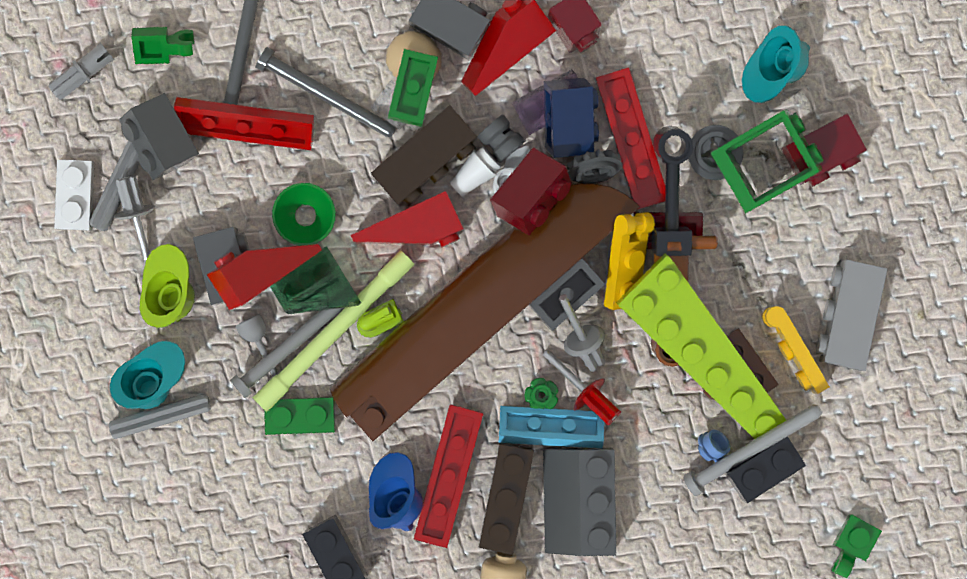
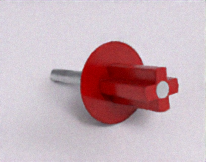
M549 350L544 352L543 356L581 391V394L575 401L574 410H579L587 405L608 426L612 424L621 414V411L599 391L605 379H597L586 386Z

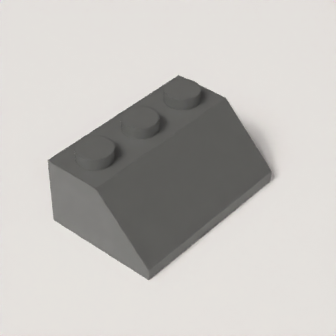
M613 448L543 449L545 553L572 556H616L615 450Z

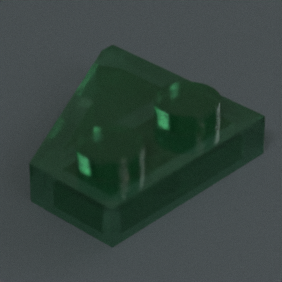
M327 246L270 286L287 314L353 307L362 303Z

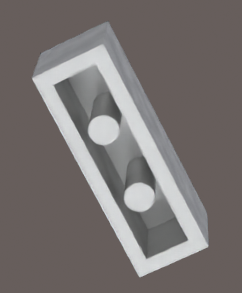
M842 260L840 266H834L830 285L835 287L833 299L827 300L823 314V320L828 321L825 334L820 333L816 346V354H820L819 362L866 371L888 268L851 260Z

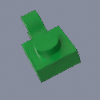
M167 27L132 28L131 39L135 64L170 63L171 55H193L192 44L195 43L193 30H180L168 36Z
M848 514L833 545L842 550L835 560L831 571L847 579L853 569L856 557L866 562L882 531L858 517Z

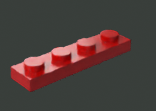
M629 67L596 77L595 81L617 152L621 156L622 169L631 198L640 206L637 210L665 202V183Z
M176 97L174 110L189 135L303 150L312 149L314 115Z
M450 404L414 540L444 548L448 547L484 413Z

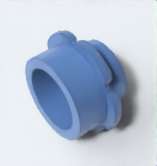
M711 430L698 437L699 453L707 461L714 460V462H718L730 451L728 439L718 430Z

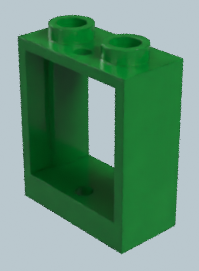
M788 109L783 110L711 152L745 214L823 170L820 165L824 161L823 156L815 143L808 145L802 134L806 131V127L797 112L791 114ZM783 122L809 168L757 197L732 151Z

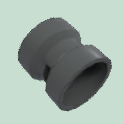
M504 115L499 116L477 136L484 145H489L493 149V156L499 163L503 162L526 141L520 133L513 132L510 129V122Z

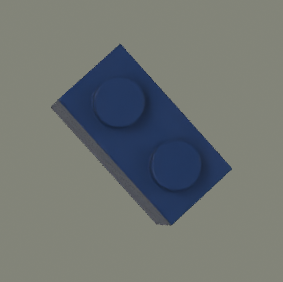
M585 78L544 81L545 148L553 158L580 156L586 154L587 151L594 152V142L599 140L598 125L594 121V109L598 108V93L596 88H593Z

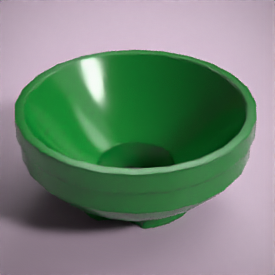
M297 183L285 188L279 194L273 206L272 219L279 235L289 243L297 246L315 245L323 241L332 231L336 221V210L331 197L324 189L311 183ZM301 206H311L316 212V219L309 226H302L296 220V212Z

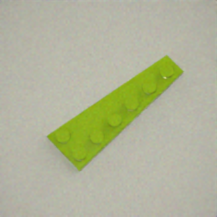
M666 253L616 302L754 439L786 421L783 414Z

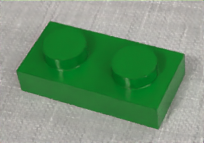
M404 49L388 119L422 127L438 57Z
M333 397L280 399L268 412L264 410L265 435L335 432V404Z

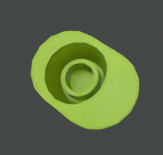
M170 244L158 246L146 259L139 310L142 319L150 326L161 328L167 327L173 322H180L192 310L195 302V292L189 282V263L185 253L177 246Z

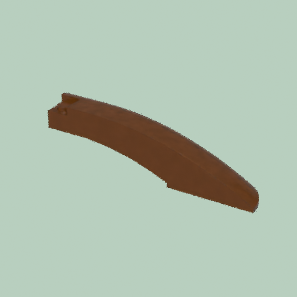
M582 183L571 185L567 196L555 204L542 226L536 227L530 235L514 226L508 229L336 381L330 388L335 403L346 418L351 416L373 442L610 234L614 229V222L617 216L632 214L640 206L628 195L610 186Z

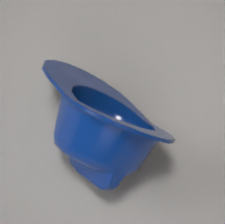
M399 452L390 453L380 459L370 476L369 518L376 528L388 529L392 527L411 531L413 529V522L422 511L423 499L415 487L412 461L407 455Z

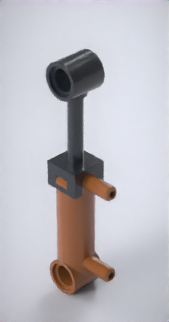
M666 126L656 133L653 141L655 152L662 158V163H666L665 227H654L652 230V252L654 253V264L666 253L688 282L689 256H692V250L716 249L718 239L715 235L692 236V231L687 226H679L680 163L685 162L691 156L693 141L689 134L676 126ZM671 136H679L681 139L680 149L673 154L667 153L665 151L667 139ZM651 338V349L659 361L666 366H679L667 353H663L662 348Z

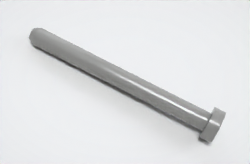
M352 287L346 288L241 378L235 375L230 379V382L246 399L252 394L249 388L342 311L357 296L356 291Z
M812 405L696 474L694 471H690L685 474L684 481L688 489L694 496L700 495L705 491L704 486L818 419L822 414L821 408L818 405Z

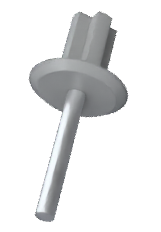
M128 175L115 180L123 211L116 213L113 217L120 220L133 219L145 263L150 252L140 216L150 213L156 205H143L136 175Z
M561 295L559 300L574 328L564 341V350L570 356L581 357L585 366L591 372L597 371L598 366L605 365V359L599 349L605 338L604 330L597 325L581 326L567 296Z

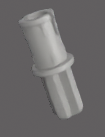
M100 42L97 47L79 61L73 60V65L50 82L48 86L58 99H64L85 81L90 83V78L107 64L113 62L114 59Z

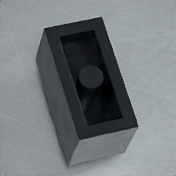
M787 436L728 471L725 475L741 500L748 504L805 467L806 464Z
M337 515L309 528L302 534L325 579H367L368 574Z

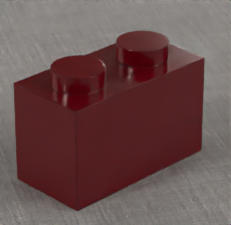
M562 0L549 9L548 19L557 30V35L569 53L576 49L583 53L597 43L602 23L586 0Z
M848 113L804 136L808 145L815 143L824 161L820 163L822 171L799 184L802 185L809 181L813 187L829 179L828 171L840 165L844 171L861 162L858 155L867 151ZM794 142L781 149L795 175L809 168Z
M533 147L491 197L490 201L497 217L530 235L536 227H540L545 223L549 212L555 204L567 196L572 182L566 166Z

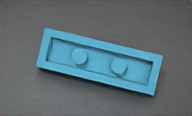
M500 406L498 443L603 449L604 421L593 411Z

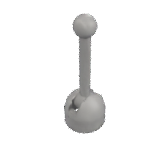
M260 314L235 326L239 335L245 341L256 343L263 358L268 355L261 340L266 328ZM276 367L270 371L272 377L279 374Z

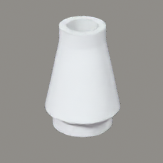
M482 146L478 151L473 150L456 176L450 181V184L464 197L468 192L494 178L497 174L496 171L501 168V165Z

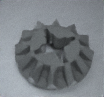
M710 125L700 129L692 137L693 151L688 159L694 172L707 180L725 179L720 168H717V164L714 163V159L701 157V155L711 149V138L716 143V147L719 148L737 138V134L721 125ZM743 146L732 151L739 165H741L743 160Z
M598 149L595 152L587 151L584 155L575 156L574 160L567 164V171L572 181L582 184H596L612 178L622 169L623 164L620 154L614 153L613 150L602 152Z

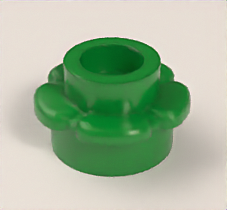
M536 378L531 381L530 387L525 389L524 397L526 402L530 403V408L552 409L558 402V397H556L558 388L552 381ZM539 392H544L545 397L539 398Z

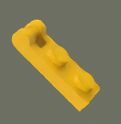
M649 212L637 213L634 217L631 214H623L615 219L604 306L611 310L621 309L616 302L643 276L648 233L654 229V218Z
M779 306L766 308L762 313V321L766 326L774 327L782 341L777 343L778 347L787 361L793 359L799 369L795 375L805 391L810 389L814 394H819L828 389L830 386L786 311Z

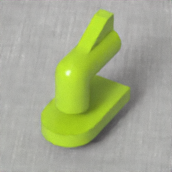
M394 299L365 312L357 320V328L361 335L373 338L404 322L401 316L402 312L397 307Z

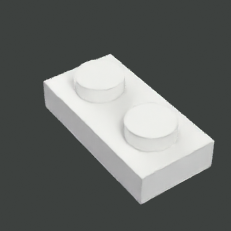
M57 160L54 229L92 231L89 220L92 216L93 161Z

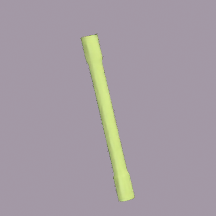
M400 250L378 272V275L279 374L273 376L252 398L268 412L289 391L290 386L390 287L394 286L415 265L412 260Z

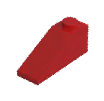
M505 0L502 8L495 13L461 80L463 85L473 95H478L557 31L535 0Z
M444 191L356 232L351 237L355 243L434 245L439 242L442 248L460 239L458 233L464 231L447 192Z
M319 244L249 250L236 256L230 251L214 262L217 268L208 273L207 276L228 309L232 310L253 299L322 251Z

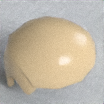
M407 31L392 40L387 48L386 64L394 77L397 78L404 49L438 57L434 78L436 77L441 68L442 53L434 40L416 31Z

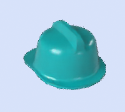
M777 26L772 29L747 62L742 75V89L746 97L751 101L765 103L772 100L782 91L786 84L798 81L806 73L809 66L808 52L810 51V46L806 42L800 41L794 29L789 26Z
M160 341L147 347L116 370L110 383L111 397L118 405L127 409H152L159 406L166 400L170 389L180 380L184 372L186 360L183 350L177 344L170 341Z

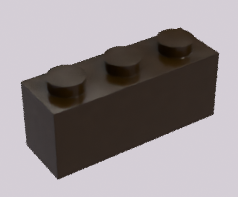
M449 105L375 168L371 175L398 206L405 202L409 207L424 194L420 188L430 180L436 184L450 172L447 167L448 164L455 158L463 161L476 149L473 143L477 140V136Z
M499 443L479 548L513 555L534 449Z

